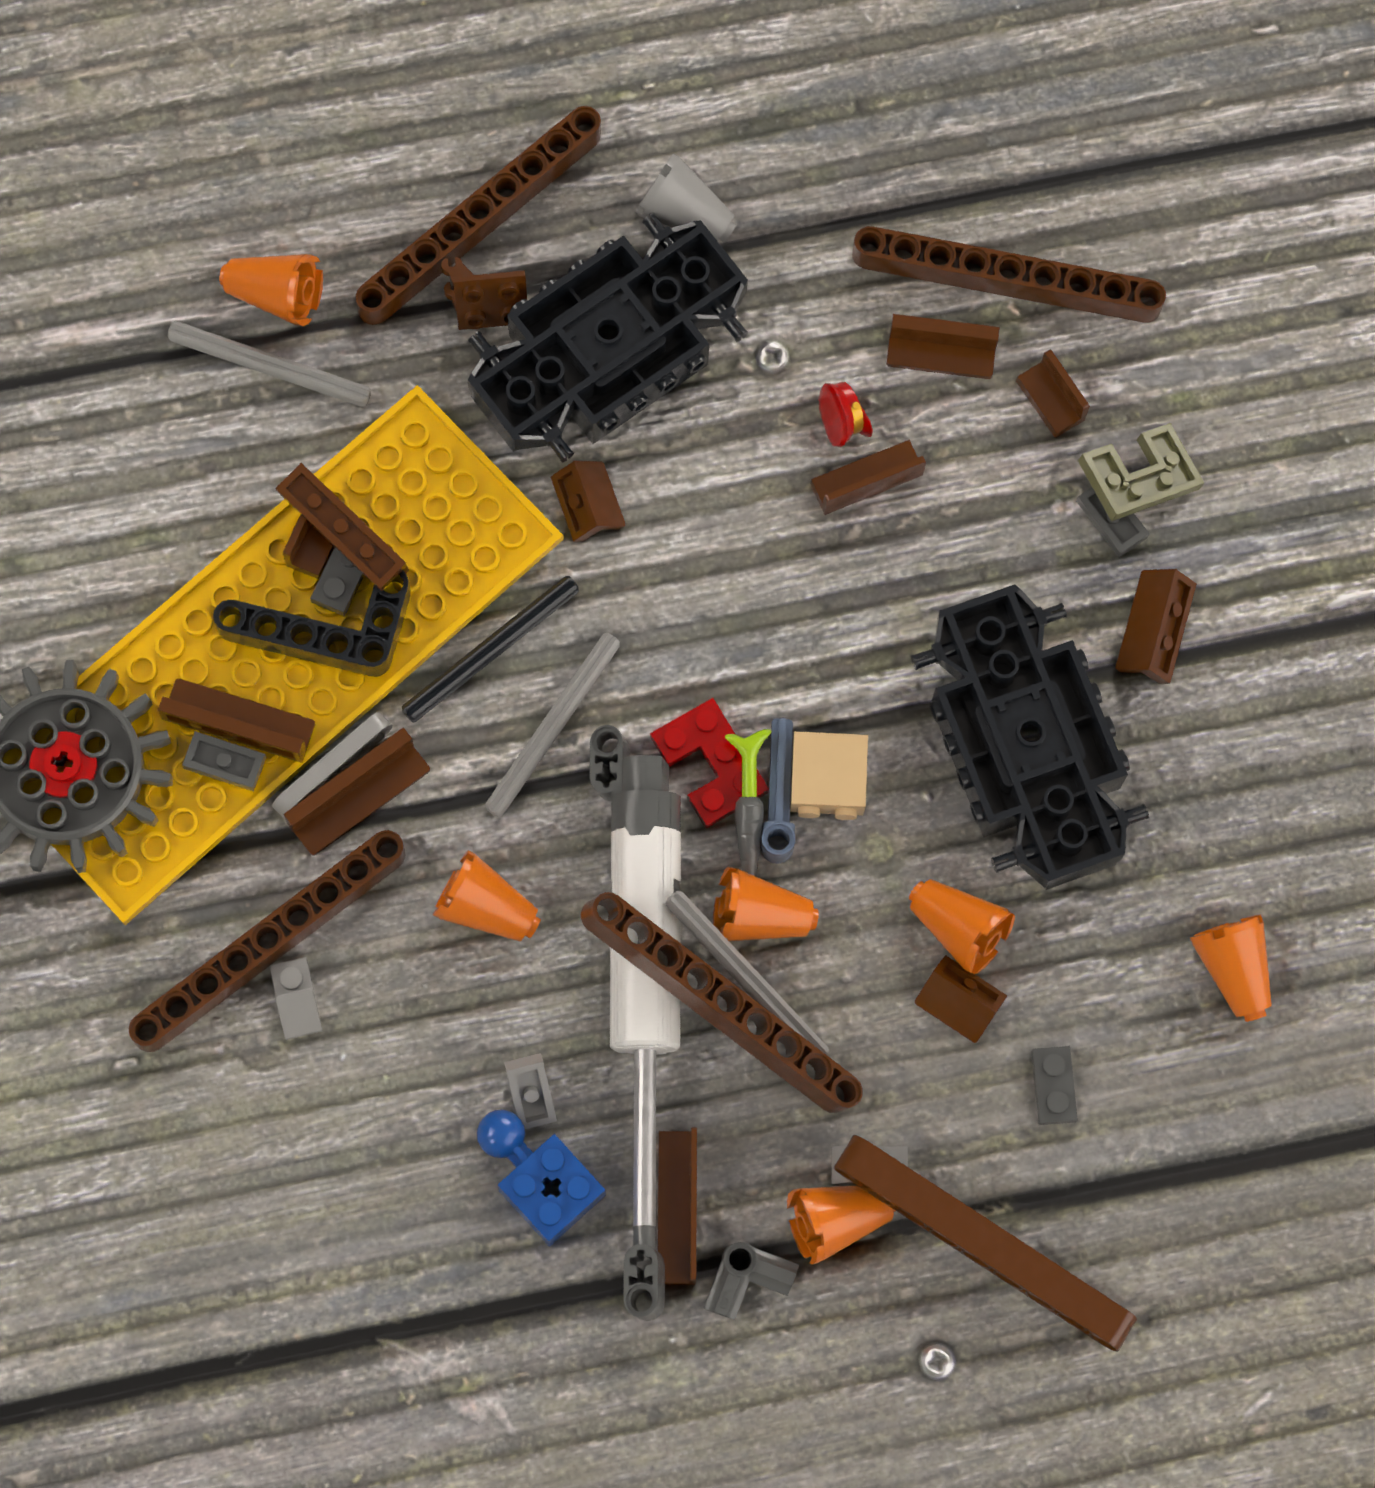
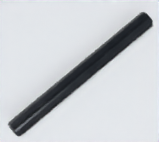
M570 576L563 577L403 704L402 711L404 715L413 723L418 721L579 592L576 582Z

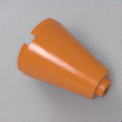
M309 254L232 258L227 264L222 266L219 281L223 285L225 293L294 325L305 326L312 320L311 318H306L310 310H317L320 304L323 290V270L316 269L315 262H320L319 258Z
M469 850L466 851L460 860L463 863L461 869L453 871L435 906L437 909L433 912V916L440 920L519 942L525 936L531 938L541 921L540 918L536 917L538 909L479 856Z
M727 867L724 870L719 885L726 887L722 891L721 897L715 898L713 925L728 941L806 937L810 930L814 931L816 929L819 911L817 908H814L812 900L740 869Z
M932 879L925 883L922 881L917 883L909 895V900L912 901L910 905L911 911L961 967L969 973L978 974L994 959L999 952L994 948L1000 938L1004 941L1007 940L1014 925L1015 915L1007 908Z
M1261 914L1240 919L1241 923L1240 921L1230 924L1225 923L1190 937L1193 947L1236 1017L1244 1016L1245 1022L1265 1017L1267 1015L1265 1009L1272 1006L1265 928Z
M857 1185L799 1188L788 1193L787 1209L794 1207L796 1217L789 1220L793 1237L804 1259L812 1257L810 1261L812 1265L826 1260L892 1221L893 1212H896Z

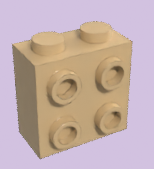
M794 731L790 812H798V816L802 818H818L820 813L835 814V818L840 820L857 819V815L863 816L866 808L868 735Z

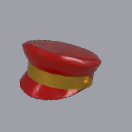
M846 382L836 384L825 383L821 387L818 400L822 422L831 444L841 448L851 439L852 435L857 433L865 437H871L873 434L871 422L851 386Z

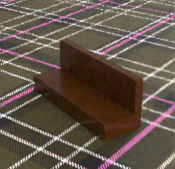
M893 314L886 365L894 368L991 379L1000 327Z
M907 440L811 479L810 484L824 515H827L923 476L926 461L923 456L917 457L910 440Z
M1153 569L1141 572L1115 667L1118 671L1142 672L1158 684H1170L1197 583L1177 569Z

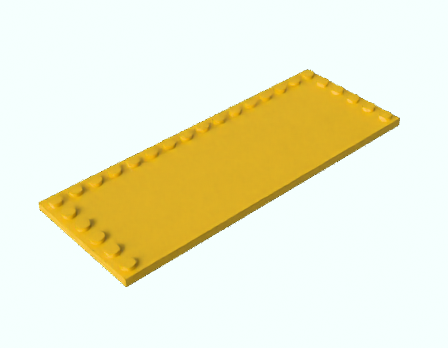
M418 385L314 473L329 490L397 553L408 566L409 571L406 574L411 590L410 600L391 666L385 674L378 677L367 676L230 642L223 639L219 634L213 614L216 606L225 600H237L358 631L362 629L374 584L366 576L363 577L345 617L311 603L310 598L319 579L287 567L284 560V548L301 515L284 499L79 675L77 689L95 693L106 672L109 669L115 670L119 680L116 689L108 701L121 711L136 698L146 693L153 705L145 714L133 721L131 725L138 737L146 736L156 731L167 730L171 739V744L159 749L146 751L143 753L144 769L162 770L170 773L173 777V785L158 787L142 784L136 800L137 803L150 808L159 821L153 827L142 823L133 815L127 814L114 827L115 832L124 840L128 854L121 858L111 850L106 837L102 835L84 842V852L87 857L86 872L78 873L71 861L70 845L51 844L124 925H127L564 540L563 534ZM391 582L384 591L389 594H395L402 589L403 585L398 582ZM233 614L229 615L224 619L223 625L227 627L236 626L240 622L241 617ZM380 616L375 620L374 625L379 628H385L392 624L393 619L389 616ZM272 623L263 624L259 628L258 633L263 636L271 635L275 632L277 626ZM301 632L294 637L293 641L296 644L303 645L311 640L312 635L308 632ZM343 641L333 642L329 647V651L341 653L346 650L348 644ZM370 650L366 653L364 659L368 662H377L382 658L383 653L379 650ZM179 678L315 721V728L303 762L300 763L162 720L158 712L162 697H170L175 680ZM81 708L70 710L66 716V721L69 723L80 722L85 716V710ZM49 728L39 730L35 735V742L39 744L48 743L52 739L54 731ZM195 731L266 755V760L254 792L183 768L182 764ZM100 737L92 738L86 745V751L90 753L100 752L105 746V740ZM19 749L8 750L3 757V762L6 764L17 763L21 759L22 751ZM66 761L64 766H58L57 768L60 773H63L65 767H72L71 762ZM122 767L110 769L106 775V780L111 783L121 781L125 776V769ZM38 778L29 779L23 786V792L26 794L37 793L42 786V780ZM89 787L79 789L75 794V801L81 804L89 802L94 795V790ZM59 808L47 810L43 816V822L46 824L57 823L62 816V810Z

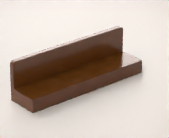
M302 463L275 488L295 510L381 592L402 570L405 573L409 571L406 562Z
M179 678L175 680L170 697L163 696L158 708L162 720L300 763L303 762L315 728V721Z
M403 727L283 815L286 823L308 852L315 856L428 774L430 767L415 749L411 736Z
M691 1127V1131H659L658 1252L664 1258L665 1285H695L697 1127Z

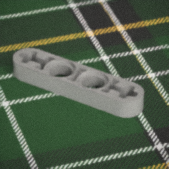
M380 712L371 715L284 790L273 802L272 807L285 820L284 813L362 758L390 732L393 725Z

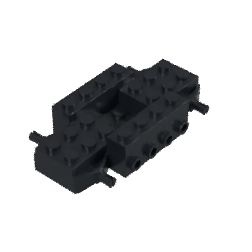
M654 213L649 214V217L646 216L642 223L654 236V242L644 259L641 258L625 236L616 241L609 240L599 247L596 255L587 261L584 259L577 261L569 268L568 274L559 280L552 279L546 282L539 289L537 295L530 300H520L510 309V313L507 315L508 330L513 342L498 347L495 345L490 346L480 331L468 339L469 343L472 344L480 355L479 362L468 378L471 398L513 452L521 449L548 446L553 449L562 463L566 462L567 457L570 459L574 455V452L571 451L562 439V432L571 414L578 426L594 444L708 365L710 344L698 329L725 326L736 342L741 341V337L744 339L747 336L748 331L745 330L736 318V311L747 292L748 279L701 220L672 228L669 226L665 228ZM604 325H612L618 329L619 333L615 338L607 340L602 338L598 331Z
M1014 584L940 610L937 618L934 644L927 651L911 655L912 664L914 663L915 670L933 663L940 664L957 679L955 682L935 688L929 704L932 715L941 729L945 748L949 756L952 757L956 767L959 783L962 789L965 790L970 802L972 816L976 824L979 825L983 838L1017 826L1015 845L1012 847L1011 852L991 858L995 872L998 873L1015 865L1020 866L1048 890L1115 866L1125 855L1127 827L1138 821L1149 819L1148 810L1145 811L1146 806L1144 803L1124 811L1107 795V793L1121 788L1128 776L1127 771L1130 770V765L1125 752L1122 749H1117L1113 739L1116 736V731L1109 716L1104 717L1099 705L1102 703L1100 690L1095 682L1090 683L1086 670L1089 669L1083 650H1077L1074 641L1071 640L1042 651L1044 626H1047V623L1067 617L1066 610H1063L1064 605L1059 603L1042 610L1041 607H1037ZM1029 724L1036 726L1041 734L1040 739L1035 742L1024 740L1020 733V729L1023 726Z

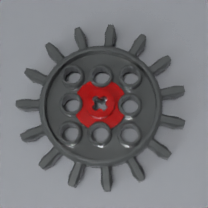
M66 660L63 669L62 689L42 692L36 674L29 666L23 668V682L30 693V697L12 708L0 695V714L3 716L0 721V813L7 821L6 826L0 831V854L9 848L18 834L22 833L36 840L30 855V867L33 871H42L47 861L48 849L51 844L70 845L71 861L77 872L82 873L86 872L87 866L84 842L103 835L106 837L111 850L122 858L128 853L124 840L115 832L114 827L127 814H131L142 823L153 827L159 821L150 808L136 802L142 784L158 787L173 785V777L170 773L162 770L144 769V752L171 744L168 731H156L146 736H137L131 724L138 717L145 714L153 704L146 693L136 698L121 711L108 701L116 689L119 680L115 670L109 669L102 677L97 691L91 693L77 689L79 677L77 666L74 660ZM74 708L85 710V716L80 722L69 723L66 721V716L70 710ZM49 728L54 731L53 737L48 743L39 744L35 742V735L39 730ZM92 738H103L105 746L100 752L90 753L86 751V745ZM10 749L22 751L21 759L15 764L3 762L5 753ZM66 761L71 762L72 767H65L63 773H60L57 767L64 766ZM122 767L125 769V776L121 781L111 783L106 780V775L110 769ZM38 778L42 780V786L37 793L26 794L23 792V786L29 779ZM89 787L94 790V795L89 802L81 804L75 801V794L79 789ZM51 808L62 810V816L57 823L46 824L43 822V816L47 810Z

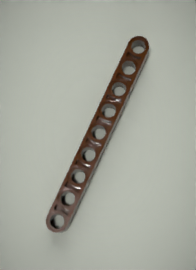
M580 106L574 109L362 284L356 293L358 313L362 321L367 324L377 325L387 320L443 273L441 268L443 259L448 258V265L451 267L455 263V257H463L592 150L601 138V119L597 110L589 106ZM582 124H588L593 129L584 132L577 129V127ZM555 146H564L565 148H567V150L563 153H554L553 151H551V149ZM531 167L541 170L536 175H528L524 171ZM503 189H510L515 192L510 197H502L498 194ZM477 211H484L488 214L483 219H475L471 216ZM450 233H458L462 236L457 241L445 239ZM423 255L435 257L432 262L426 264L418 261ZM397 277L408 279L407 283L401 286L391 283ZM370 299H377L382 302L376 308H368L364 305Z
M874 226L861 228L854 238L852 258L855 264L863 269L1143 323L1152 322L1159 317L1166 299L1164 287L1159 282L1151 279ZM863 244H872L877 250L867 252L861 246ZM900 250L908 251L912 255V257L908 259H902L896 255V252ZM941 257L947 263L945 265H936L930 259ZM976 264L981 268V271L971 272L965 265ZM1004 270L1012 271L1016 278H1004L1000 272ZM1045 277L1051 284L1047 286L1040 285L1036 282L1035 278ZM1081 284L1085 287L1086 291L1076 292L1070 285ZM1114 290L1120 294L1121 298H1109L1105 291ZM1140 298H1152L1156 305L1147 306L1141 302Z
M390 830L376 833L142 1010L131 1020L129 1025V1035L135 1045L145 1052H155L161 1049L398 869L405 859V848L401 837L396 832ZM386 843H391L398 847L397 853L390 858H384L378 854L379 848ZM361 865L368 869L364 879L355 881L348 877L349 871L355 866ZM326 888H333L338 891L337 898L331 903H323L319 900L320 893ZM302 910L308 913V919L304 924L294 926L289 923V918L293 912ZM267 933L276 934L278 942L274 947L265 949L259 946L260 938ZM236 956L248 958V964L242 971L235 972L229 969L230 961ZM212 978L218 981L217 989L213 993L205 995L199 992L200 984L204 980ZM177 1001L186 1002L188 1008L183 1016L178 1018L169 1016V1009L173 1003ZM147 1024L156 1025L157 1033L153 1039L149 1041L139 1039V1031L143 1026Z
M605 892L588 901L583 906L581 921L587 930L823 1110L829 1113H838L856 1106L861 1101L863 1088L855 1076L620 896L611 892ZM598 905L603 906L607 910L608 921L599 916L597 912ZM628 928L633 929L637 933V944L629 939L627 934ZM658 950L667 956V967L659 962L657 957ZM688 973L696 978L697 989L689 985L687 980ZM718 996L726 1001V1012L719 1008L717 1003ZM748 1018L755 1023L756 1034L749 1031L747 1027ZM777 1041L784 1045L786 1049L785 1057L778 1053ZM807 1063L814 1068V1079L810 1078L806 1072ZM836 1086L843 1090V1102L837 1098Z
M853 1135L836 1162L834 1170L858 1187L1101 1345L1115 1352L1120 1350L1137 1317L1118 1303L862 1137Z

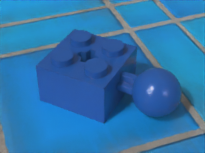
M502 1109L494 1110L486 1114L480 1121L477 1128V1140L482 1150L495 1158H508L516 1167L498 1184L499 1192L549 1247L606 1196L604 1187L555 1134L537 1150L532 1152L524 1143L525 1128L523 1122L513 1112ZM547 1183L552 1185L558 1183L560 1195L555 1197L550 1194L545 1197L543 1195L545 1193L544 1185Z

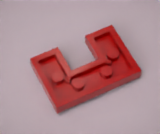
M714 698L709 699L650 733L651 740L669 767L701 750L715 773L716 779L687 795V799L706 829L735 813L736 802L742 797V756L725 739V735L735 734ZM757 770V797L761 798L769 793V788Z

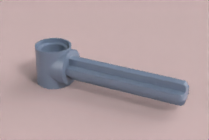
M786 718L773 719L771 722L768 822L763 823L761 853L763 857L775 864L786 862L792 856L795 845V825L790 823L793 722ZM774 836H781L787 841L788 846L783 850H775L769 846L768 840Z

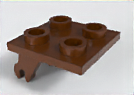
M455 257V266L453 267L448 265V258L443 259L441 262L442 272L444 275L449 276L454 291L451 290V284L447 282L444 286V295L453 303L457 314L459 330L508 326L507 315L510 313V309L520 300L527 299L525 270L474 275L462 263L459 257Z

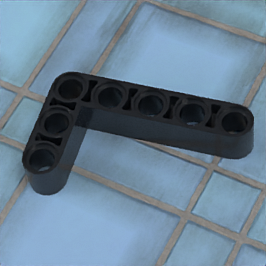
M403 570L391 581L403 585L398 593L389 594L384 590L381 592L374 585L361 631L237 600H225L219 603L214 610L213 618L221 637L230 642L367 676L378 677L385 674L391 666L410 600L411 590L407 574ZM233 614L241 617L240 622L236 626L227 627L223 625L224 619L229 615ZM380 616H389L393 619L392 624L385 628L375 626L374 622ZM272 623L277 626L275 632L271 635L263 636L258 633L259 628L263 624ZM308 632L312 635L308 643L303 645L294 643L293 639L298 633ZM336 641H343L348 644L346 650L341 653H332L329 651V647ZM370 650H379L383 653L382 658L377 662H368L364 659L366 653Z

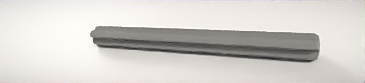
M173 321L168 330V339L171 342L361 407H365L369 402L371 389L368 386L178 321Z
M604 633L485 803V809L489 813L499 818L503 816L620 647V641L609 633Z
M676 891L667 899L665 904L670 911L755 1001L823 1053L827 1054L829 1052V1048L682 891Z

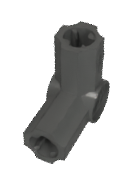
M744 1242L731 1244L722 1253L721 1262L704 1309L735 1320L749 1282L788 1296L799 1264L754 1248ZM735 1249H742L749 1255V1265L743 1271L735 1270L730 1265L729 1257Z

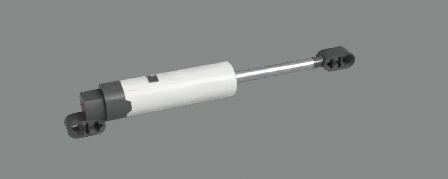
M611 725L600 726L593 732L590 739V782L603 799L611 801L612 893L620 896L681 943V921L665 904L673 893L680 891L681 796L669 792V765L662 756H630L629 743L621 732ZM618 739L617 746L613 751L602 752L603 745L607 740ZM611 772L616 780L610 781V787L606 788L603 783L609 782ZM628 928L627 934L629 939L637 944V933L633 929ZM610 947V1048L618 1053L634 1054L633 1246L628 1249L624 1257V1305L633 1316L640 1320L651 1321L661 1315L665 1305V1263L662 1255L656 1251V1055L675 1052L680 1048V1000ZM658 950L657 957L659 962L667 967V956ZM645 1255L652 1260V1264L646 1265L643 1271L637 1267V1262L643 1261ZM644 1278H646V1279H648L649 1281L653 1282V1284L650 1285V1284L641 1283V1282H640V1283H636V1281L639 1280V1281L644 1282ZM644 1292H650L653 1299L651 1307L646 1311L639 1312L636 1307L638 1296Z

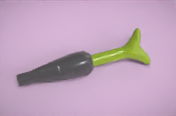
M763 729L747 738L736 734L725 735V739L742 756V797L738 799L735 806V822L742 871L756 877L764 819L763 802L757 797L756 759L764 740L772 732L770 729Z

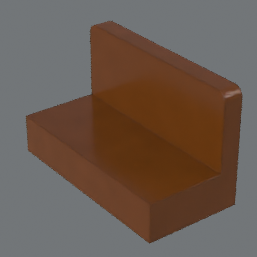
M1051 349L1044 353L1039 364L1017 376V384L1054 438L1085 421L1090 406Z
M573 461L551 476L573 542H583L602 529H621L626 525L606 467L602 461Z
M300 515L284 548L283 556L287 567L320 579L335 547Z
M945 955L915 999V1004L973 1043H977L1006 1000L1007 995L972 972L965 971L959 963Z

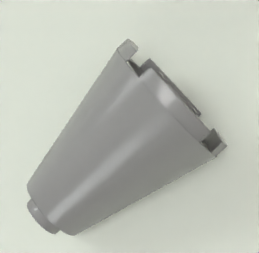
M674 153L635 210V213L643 218L649 217V214L654 213L662 225L669 226L670 228L701 220L714 238L724 243L736 227V224L731 222L734 214L690 167Z

